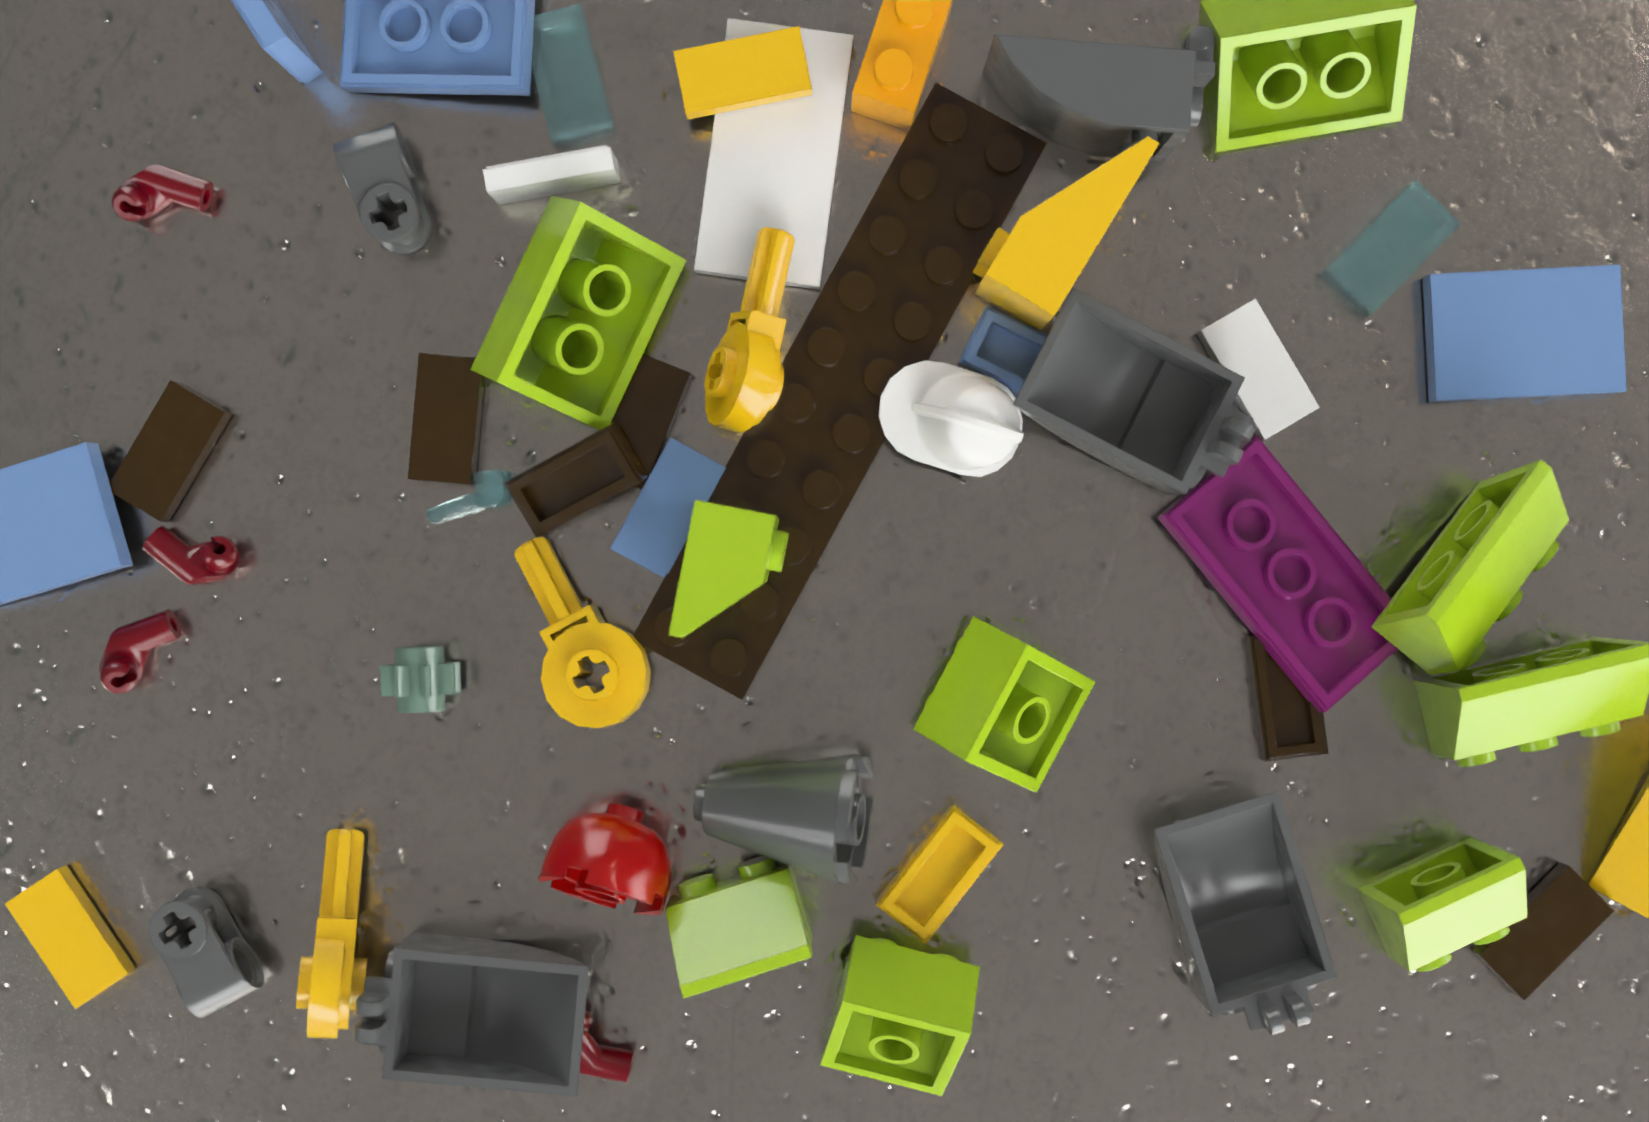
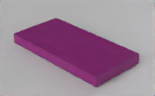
M1254 436L1250 441H1246L1239 447L1244 453L1237 465L1229 466L1224 477H1219L1209 472L1193 489H1189L1186 494H1183L1157 518L1251 633L1263 643L1265 650L1306 700L1310 701L1319 713H1325L1398 649L1371 627L1389 604L1391 598L1259 437Z

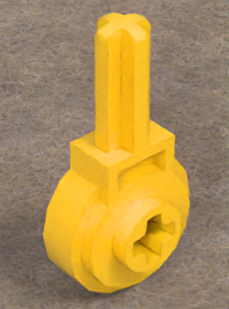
M762 227L757 232L740 311L730 313L726 333L722 337L719 346L713 352L706 369L704 381L705 412L708 422L719 428L743 433L759 424L767 412L776 405L783 388L784 367L781 363L780 347L787 320L779 318L778 313L795 240L791 234L782 229Z
M537 537L523 543L515 550V558L550 624L549 627L539 631L548 649L543 658L541 683L547 702L559 717L579 727L606 728L624 722L639 710L649 692L651 668L645 649L633 634L616 625L605 623L597 606L589 604L583 607L553 547L546 537ZM591 662L608 665L610 672L602 677L604 689L600 686H588L585 678L593 673Z
M332 829L326 834L313 956H301L297 986L296 1009H308L307 1038L337 1039L339 1029L348 1030L350 1010L356 1009V999L364 992L368 958H355L365 835L362 831L356 829Z

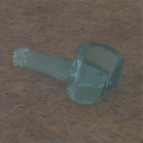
M490 470L473 473L475 493L465 494L427 509L426 513L429 521L434 524L467 510L472 511L477 508L508 505L512 496L504 483L511 478L510 472Z

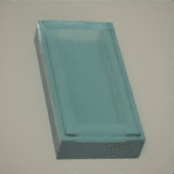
M581 4L534 15L532 70L553 145L558 147L614 132V123Z
M1414 180L1401 191L1321 274L1364 317H1368L1461 224L1417 180Z

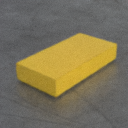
M800 26L673 51L687 120L812 95V86Z
M952 803L876 899L875 904L926 944L1004 844Z
M67 865L57 868L5 903L74 1009L82 1006L136 970Z

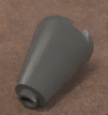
M848 754L714 771L709 776L707 783H699L693 803L694 819L702 822L704 833L710 837L839 884H856L858 877L851 869V866L861 868L864 866L873 814V798L865 797L864 794H861V778L873 780V768L870 757Z

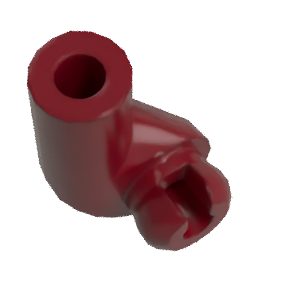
M151 165L125 180L118 187V190L113 193L112 207L120 218L132 222L149 218L172 203L204 212L211 204L214 186L212 182L163 165Z
M161 526L153 531L142 547L144 552L188 585L225 579L236 570L240 561L236 545L227 537L214 536L211 537V541L189 546L165 526Z
M170 609L118 627L112 632L99 666L100 681L107 691L122 694L132 690L143 674L151 649L181 638L179 621Z
M585 1010L579 1074L628 1083L635 1052L598 1044L591 1034L588 1033L591 1026V1015Z

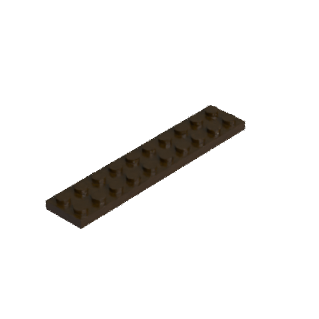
M935 82L782 362L784 382L776 405L767 412L759 424L743 433L725 466L726 469L708 500L709 503L776 515L779 518L777 530L789 533L782 572L769 570L766 583L683 638L670 636L669 630L686 548L685 543L633 634L641 645L743 700L886 439L878 417L880 396L889 379L903 367L929 360L975 276L973 270L998 227L1001 228L1043 152L1047 144L1046 142Z

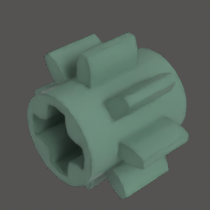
M444 646L395 648V664L379 666L380 696H395L398 713L445 711V695L461 692L460 662H445Z

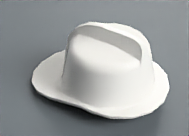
M924 360L907 365L889 379L880 396L878 417L884 436L896 451L914 461L960 475L982 477L998 471L1013 457L1024 435L1022 432L1023 419L1021 411L1013 405L1016 398L1007 386L991 377L948 363Z

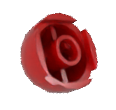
M609 803L605 813L588 812L570 819L556 833L545 854L538 880L541 882L552 880L550 887L559 892L615 909L616 904H625L626 899L636 900L633 913L660 915L663 913L670 889L672 864L669 849L660 835L642 824L643 812L625 805Z

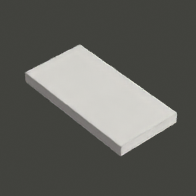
M728 18L725 41L791 28V26ZM800 28L812 86V95L715 114L694 265L695 273L747 280L757 232L762 227H772L787 231L795 240L785 285L820 290L854 35Z

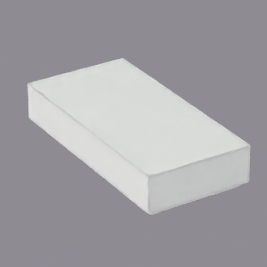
M607 145L487 166L483 170L486 191L498 205L622 183L618 160L611 147Z
M1256 298L1196 333L1213 361L1245 377L1236 397L1239 398V407L1243 414L1253 418L1251 425L1256 428L1254 433L1261 441L1266 440L1320 408Z

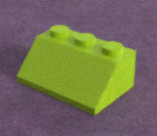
M1413 0L1200 1L1199 25L1209 27L1215 35L1213 62H1216L1215 75L1203 89L1211 141L1215 152L1402 121L1417 8Z
M551 196L470 370L595 429L600 430L611 423L687 260L581 201Z
M1541 459L1478 482L1371 627L1430 675L1464 671L1471 667L1485 651L1487 642L1483 638L1495 621H1501L1506 618L1521 602L1523 592L1519 588L1531 572H1536L1544 567L1559 549L1560 544L1555 539L1566 526L1569 518L1552 468Z
M1594 637L1472 666L1464 671L1443 673L1414 680L1431 753L1455 760L1458 767H1470L1496 760L1495 751L1517 746L1520 752H1533L1555 747L1559 744L1557 736L1579 731L1581 737L1603 736L1620 731L1619 721L1643 716L1649 695V642Z

